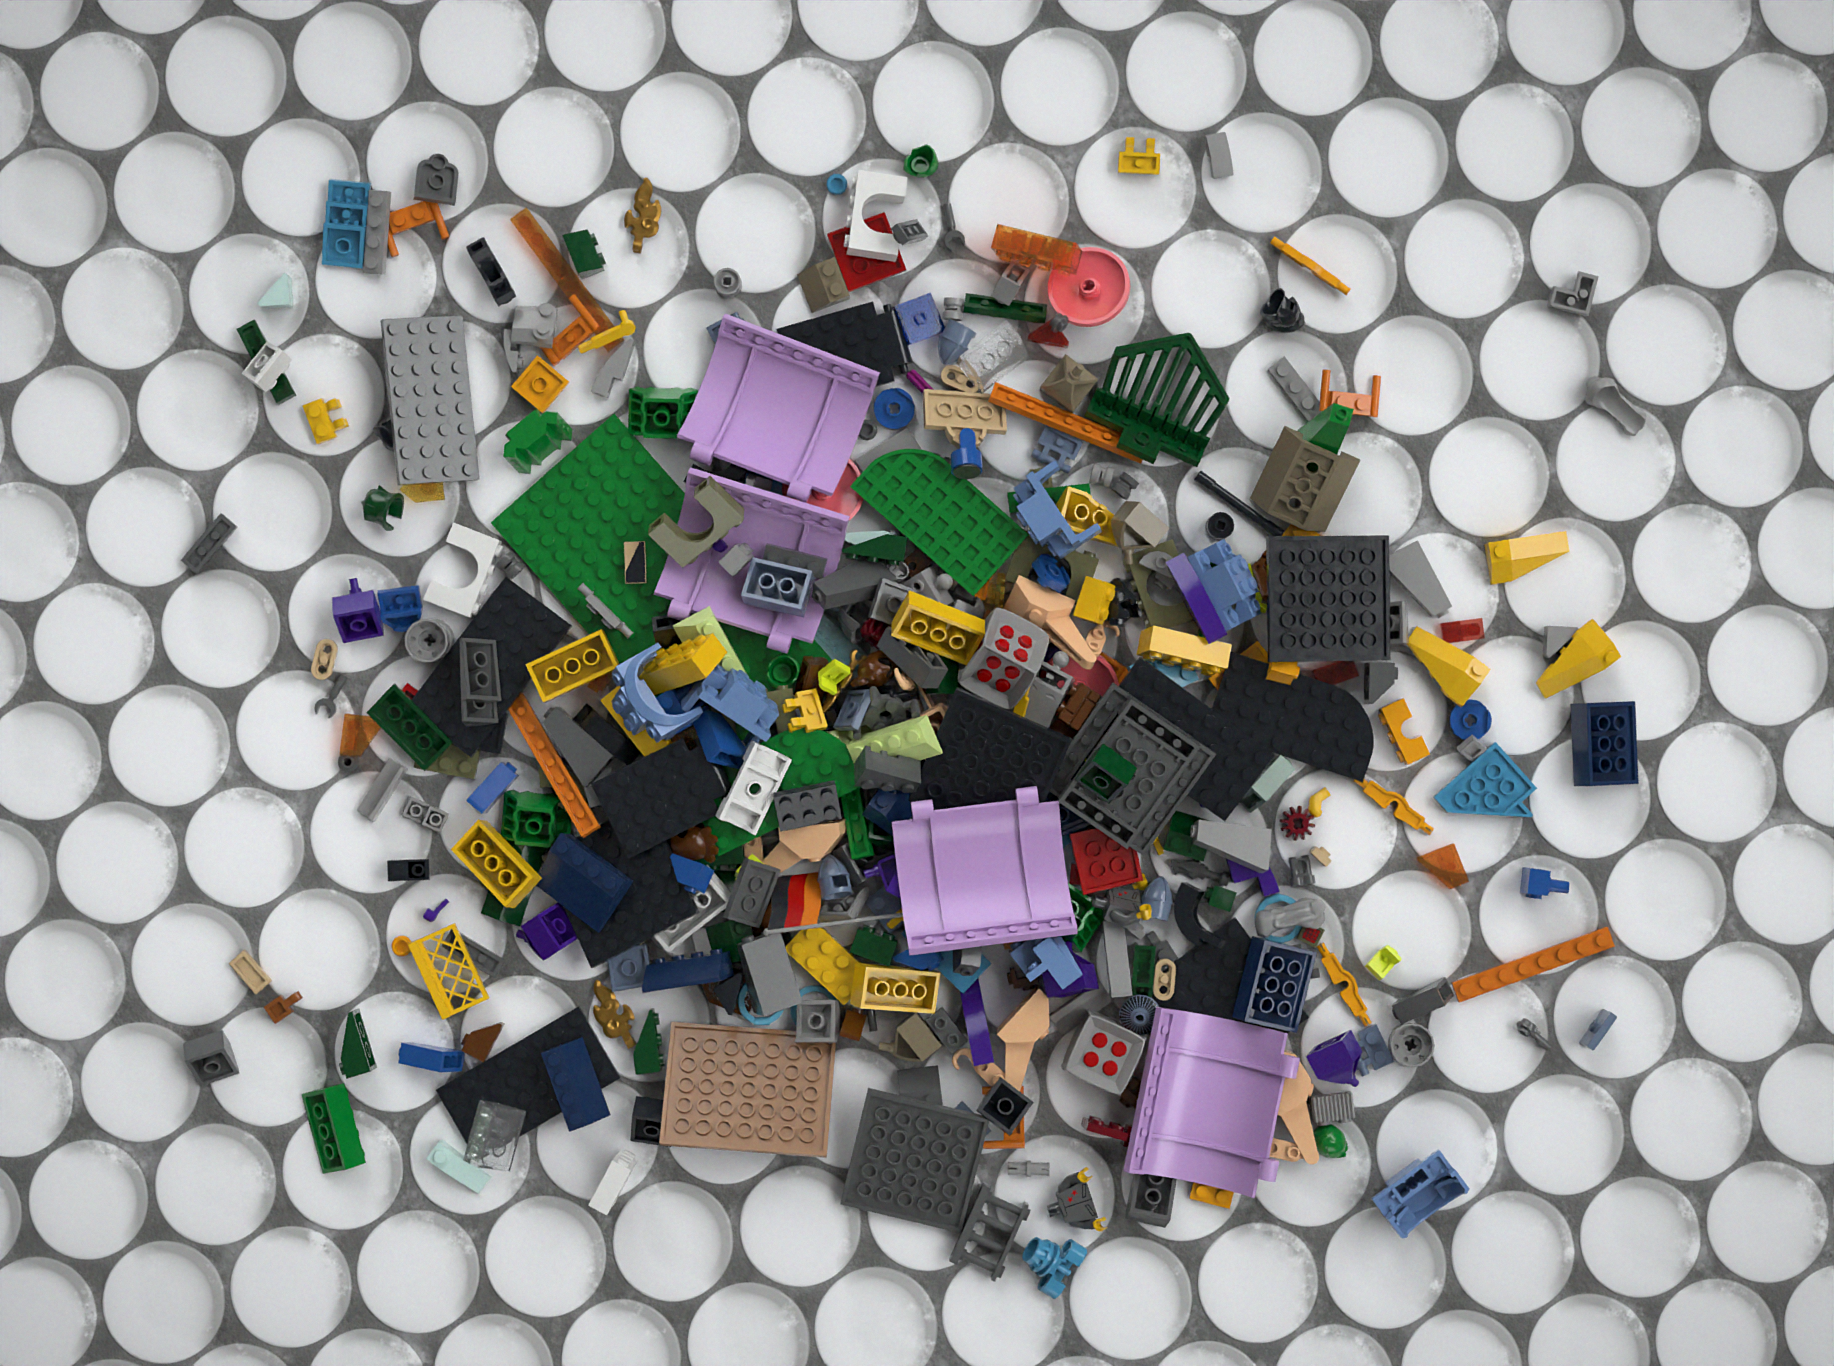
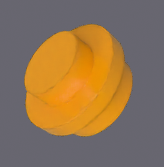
M398 936L392 942V951L397 956H406L411 952L408 944L412 941L406 936Z

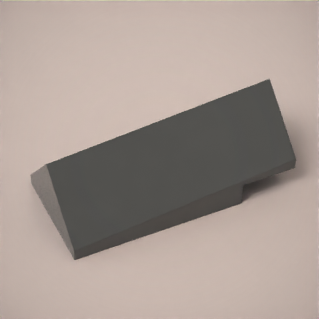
M459 638L462 723L466 727L498 723L496 703L501 701L496 640Z

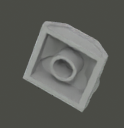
M543 303L538 307L516 306L511 343L552 348L558 309H555L553 305Z
M806 1000L803 1003L797 1004L795 1042L836 1043L840 1035L841 1011L838 1001Z

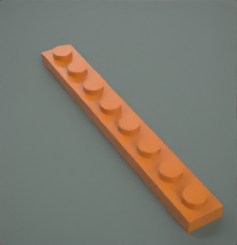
M995 382L988 402L1140 464L1143 461L1132 454L1116 448L1122 433Z
M522 692L510 707L509 712L579 834L584 838L601 826Z
M1603 927L1453 981L1451 984L1457 1001L1462 1002L1615 947L1608 927Z

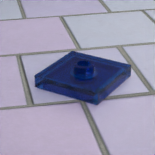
M931 293L893 307L908 346L939 335L945 328Z

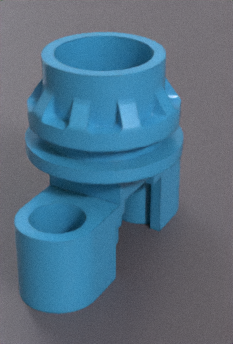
M1035 1237L1025 1247L1022 1259L1028 1263L1030 1270L1042 1277L1038 1283V1290L1056 1299L1066 1287L1061 1280L1065 1275L1069 1276L1071 1274L1070 1267L1072 1264L1078 1267L1081 1265L1086 1257L1087 1249L1072 1239L1067 1240L1060 1249L1058 1244L1048 1239L1041 1240Z

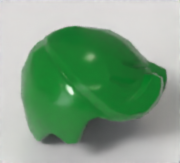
M927 144L912 149L911 155L904 159L903 170L917 178L933 175L939 165L936 152Z
M788 654L775 656L770 661L766 673V680L769 685L776 689L778 686L793 684L800 673L798 661Z
M1332 1124L1315 1128L1313 1134L1319 1154L1333 1159L1346 1157L1345 1152L1348 1150V1143L1344 1133Z

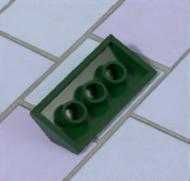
M395 683L366 712L424 771L435 763L453 743Z
M506 840L539 873L543 861L541 856L546 853L547 848L516 845L515 841ZM533 889L515 908L505 907L488 890L481 914L520 927Z

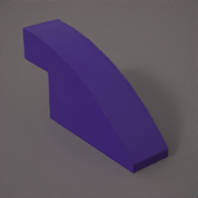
M1185 553L1167 561L1168 571L1178 586L1181 599L1208 644L1226 636L1227 632Z
M1225 858L1232 883L1235 884L1257 877L1262 896L1280 892L1270 867L1268 871L1259 873Z
M977 979L964 993L960 991L974 1066L994 1063L979 979Z

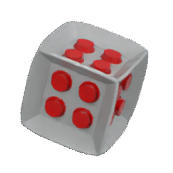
M995 608L985 619V635L967 665L961 664L958 673L959 684L984 700L1005 709H1012L1033 683L1043 663L1049 644V635L1030 621L1008 610Z
M1087 1009L1070 1041L1061 1068L1089 1084L1121 1096L1140 1059L1147 1037L1145 1035H1137L1124 1028L1120 1022Z

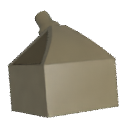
M1065 354L1040 386V390L1065 410L1073 413L1097 383L1098 379L1084 369L1082 364H1078Z
M1125 501L1111 519L1113 535L1118 548L1124 554L1125 564H1133L1132 553H1134V549L1155 548L1169 530L1166 524L1142 503L1136 501Z
M913 1012L896 1026L895 1042H879V1050L889 1051V1054H893L896 1058L912 1062L924 1061L942 1046V1042L917 1012Z

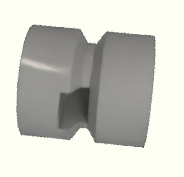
M723 268L716 273L714 285L722 297L734 298L740 293L742 281L738 272L731 268Z

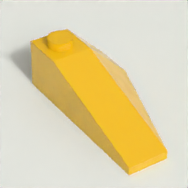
M1418 626L1408 638L1409 644L1407 646L1419 662L1426 666L1431 678H1435L1441 686L1440 690L1443 694L1460 707L1466 703L1491 670L1474 656Z

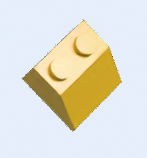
M1086 576L1073 616L1092 624L1103 625L1109 614L1108 607L1110 601L1115 596V585Z

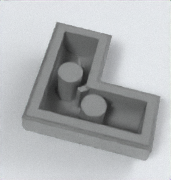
M1578 271L1573 291L1556 286L1551 288L1547 307L1588 317L1599 276Z
M851 886L852 894L844 897L842 901H825L819 912V920L822 922L856 919L870 896V889L868 886Z

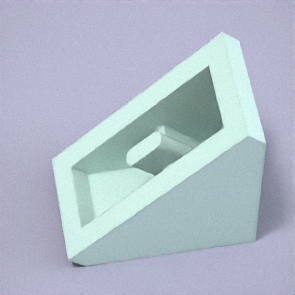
M284 272L257 304L264 309L293 307L292 278Z

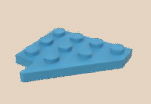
M1494 742L1483 754L1434 795L1433 798L1448 813L1532 817L1533 814L1522 802L1537 787L1503 749Z

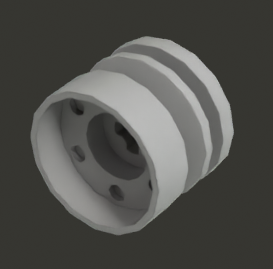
M436 618L422 619L413 623L408 628L404 638L405 647L409 655L421 662H434L443 659L454 645L452 629L443 620ZM428 637L436 639V642L431 644L428 641Z
M1414 1023L1401 1024L1393 1029L1387 1044L1392 1058L1399 1064L1409 1067L1422 1066L1428 1062L1433 1055L1435 1047L1433 1036L1429 1030L1422 1025ZM1412 1039V1043L1415 1045V1047L1410 1048L1408 1051V1046L1405 1045V1042H1410V1040Z

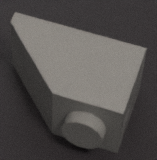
M1011 261L991 296L999 303L1009 306L1030 270Z

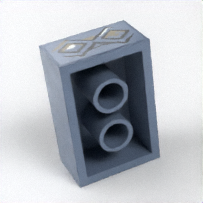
M752 557L741 597L744 604L804 618L815 577L811 570Z

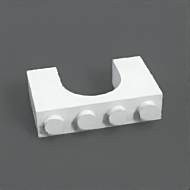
M858 170L857 177L853 176L851 189H855L854 196H850L849 208H852V216L848 215L846 224L850 231L849 235L845 234L844 247H847V255L896 262L899 243L894 239L893 234L880 233L870 229L863 221L862 209L870 202L879 200L903 204L908 177Z
M453 522L446 542L466 549L474 555L478 564L477 576L469 586L462 589H453L430 580L423 600L472 618L473 615H477L481 606L478 603L479 599L487 591L488 584H486L488 576L492 577L496 565H493L496 557H500L503 546H501L502 541Z
M627 1150L617 1153L588 1206L605 1215L609 1213L638 1161L635 1159V1154Z

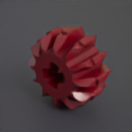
M868 618L860 630L861 636L865 639V642L879 650L877 644L886 628L891 626Z
M1291 806L1289 807L1291 814L1285 811L1282 813L1287 819H1280V823H1286V826L1280 829L1281 831L1288 829L1285 835L1287 838L1293 833L1294 841H1297L1298 834L1302 840H1305L1304 832L1308 835L1312 834L1307 828L1315 827V824L1309 823L1310 820L1314 819V816L1306 817L1309 809H1305L1301 814L1302 806H1298L1296 812ZM1300 818V824L1302 826L1300 828L1296 827L1295 829L1293 827L1295 825L1293 820H1298Z

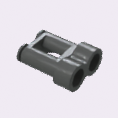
M1309 855L1301 856L1302 858H1288L1290 859L1289 865L1292 877L1290 879L1291 887L1316 883L1315 876L1312 875ZM1300 860L1302 861V867H1303V873H1302V874H1299V868H1298V862H1297V861H1300Z

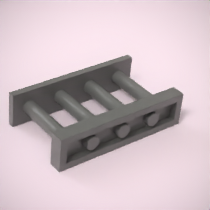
M983 1183L950 1255L949 1262L957 1265L959 1260L963 1261L964 1259L992 1272L991 1280L995 1282L997 1277L1001 1278L1005 1270V1266H1003L1005 1258L1022 1220H1027L1031 1210L1028 1209L1029 1204L1025 1201L1022 1208L992 1195L993 1193L990 1192L991 1186ZM984 1203H991L1018 1215L1014 1226L1012 1227L985 1215L984 1211H981ZM983 1222L1009 1234L1005 1246L975 1233L976 1231L973 1230L975 1223ZM967 1241H974L1001 1253L997 1264L995 1265L968 1253L967 1249H965Z

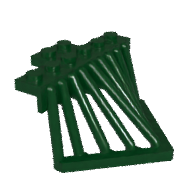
M1183 333L1117 346L1112 354L1103 387H1097L1084 416L1122 433L1116 448L1154 464L1159 451H1162L1194 467H1198L1210 441L1207 434L1226 408L1230 398L1191 333ZM1179 347L1151 410L1146 409L1172 348ZM1162 350L1139 404H1134L1154 351ZM1188 350L1191 358L1163 415H1158L1184 355ZM1144 354L1127 399H1123V392L1136 356ZM1127 357L1115 393L1113 394L1110 392L1119 359ZM1197 366L1200 374L1176 419L1172 421L1170 419ZM1206 381L1210 389L1189 424L1185 427L1182 423ZM1215 397L1218 402L1217 407L1199 432L1194 431Z

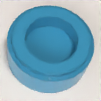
M841 174L831 175L827 180L828 191L833 195L843 194L847 189L846 178Z

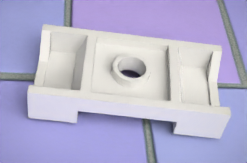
M751 740L744 754V762L727 797L723 798L715 816L722 821L732 823L756 835L773 800V793L777 792L792 759ZM758 783L760 786L759 791L751 794L749 791L750 786Z

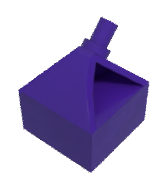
M357 578L349 579L351 588L349 594L332 597L333 618L342 642L348 643L384 636L383 622L380 617L381 611L374 591L362 592Z
M895 854L879 860L876 865H873V868L864 870L866 878L876 875L877 877L881 876L885 890L900 898Z
M558 902L521 926L522 930L519 929L516 932V937L528 943L533 952L543 961L578 939L564 907Z
M1069 941L1065 942L1083 975L1062 989L1047 969L1042 973L1047 998H1064L1099 989L1094 964L1074 953L1072 943Z
M1352 1030L1314 1046L1307 1054L1306 1058L1317 1079L1338 1084H1351L1353 1087L1358 1086L1359 1081L1356 1079L1355 1072L1363 1051Z

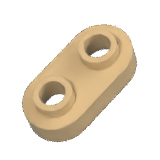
M947 365L941 372V380L946 386L961 392L976 393L980 389V378L970 371L955 365ZM949 373L955 375L953 380L948 379L947 375ZM968 381L974 383L972 388L967 387L966 383Z
M323 639L316 646L311 666V673L316 679L326 680L333 673L338 653V646L333 640ZM326 646L331 647V652L328 654L324 650ZM321 666L326 667V672L323 674L319 670Z
M1163 958L1155 964L1153 994L1159 1000H1168L1174 994L1176 966L1170 959ZM1163 965H1167L1169 968L1165 973L1161 971ZM1161 986H1166L1167 991L1165 993H1160L1159 988Z

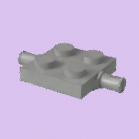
M584 583L578 587V590L589 602L586 606L594 614L598 615L600 613L603 616L601 621L609 629L615 628L619 630L627 639L634 633Z

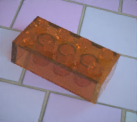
M997 224L991 245L995 255L999 256V259L1002 261L1011 262L1012 259L1019 261L1018 264L1030 267L1033 264L1043 271L1057 270L1058 274L1063 276L1077 274L1083 252L1075 242Z

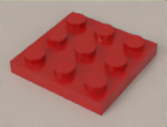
M885 212L863 220L870 229L876 232L893 234ZM843 227L827 233L848 292L907 271L899 249L896 262L847 255V247H844L845 234L849 235L850 228Z
M1096 827L1069 833L1081 893L1083 895L1143 881L1137 851L1130 846L1126 849Z

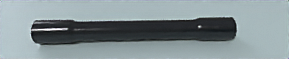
M1200 470L1195 477V482L1217 495L1260 526L1270 536H1281L1285 531L1220 486L1203 471Z

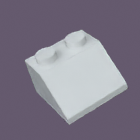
M267 341L241 374L261 390L267 392L277 383L276 379L280 374L288 370L292 359L280 348Z

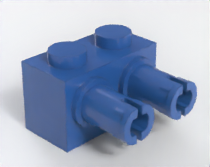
M694 682L678 690L666 691L656 697L666 714L679 715L686 713L682 710L681 700L694 685ZM703 700L697 702L690 711L705 705L706 702ZM708 705L701 708L703 712L710 710ZM693 722L685 726L684 728L678 730L676 734H679L680 732L694 725Z
M1523 867L1520 892L1526 893L1525 897L1542 899V895L1548 896L1549 892L1568 894L1570 884L1568 881L1551 879V871Z

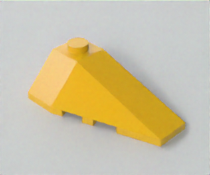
M1067 486L1056 503V507L1075 535L1098 523L1102 532L1090 540L1118 547L1111 527V519L1114 514L1107 510L1106 506L1094 500L1087 492Z
M1566 531L1484 544L1491 585L1511 582L1569 552Z
M1594 619L1588 621L1573 634V640L1567 648H1562L1560 657L1555 663H1551L1537 680L1536 685L1544 698H1548L1605 670L1621 658L1614 643Z

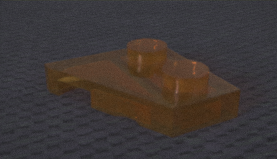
M345 714L339 754L341 756L361 758L381 727L370 716Z
M1454 843L1416 857L1417 861L1426 867L1448 889L1469 882Z

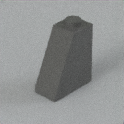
M1443 977L1397 1000L1392 1005V1012L1394 1017L1403 1024L1445 1006L1454 994L1446 977Z

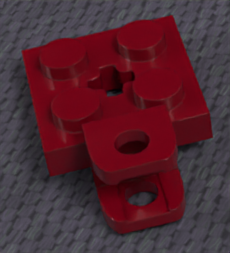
M1089 1115V1119L1083 1117L1081 1126L1086 1131L1119 1139L1122 1146L1128 1147L1132 1125L1125 1124L1124 1128L1120 1123L1109 1121L1106 1124L1101 1118Z

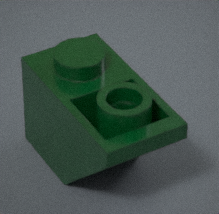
M1211 884V887H1206L1203 898L1206 899V904L1230 912L1237 892Z

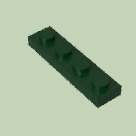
M966 293L963 313L1045 324L1047 304L1013 300L1008 306L999 303L991 296Z

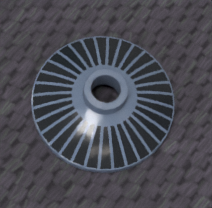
M1146 995L1131 996L1121 1005L1119 1012L1121 1024L1124 1028L1137 1035L1148 1034L1152 1031L1156 1007H1159L1155 1000ZM1142 1015L1144 1018L1142 1020H1138L1136 1016Z

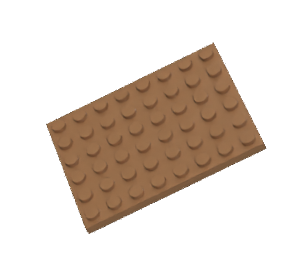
M671 1022L659 1145L827 1158L836 1043H796V1031Z

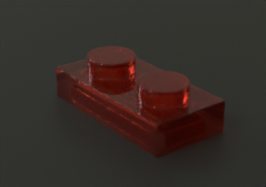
M1482 618L1440 623L1442 640L1448 643L1485 639Z
M1338 661L1313 670L1316 680L1332 685L1359 676L1354 661Z

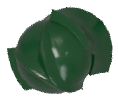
M380 485L378 489L370 490L366 494L365 499L361 501L364 520L378 523L386 531H392L394 527L386 522L388 508L389 515L401 519L404 509V496L401 493H389Z

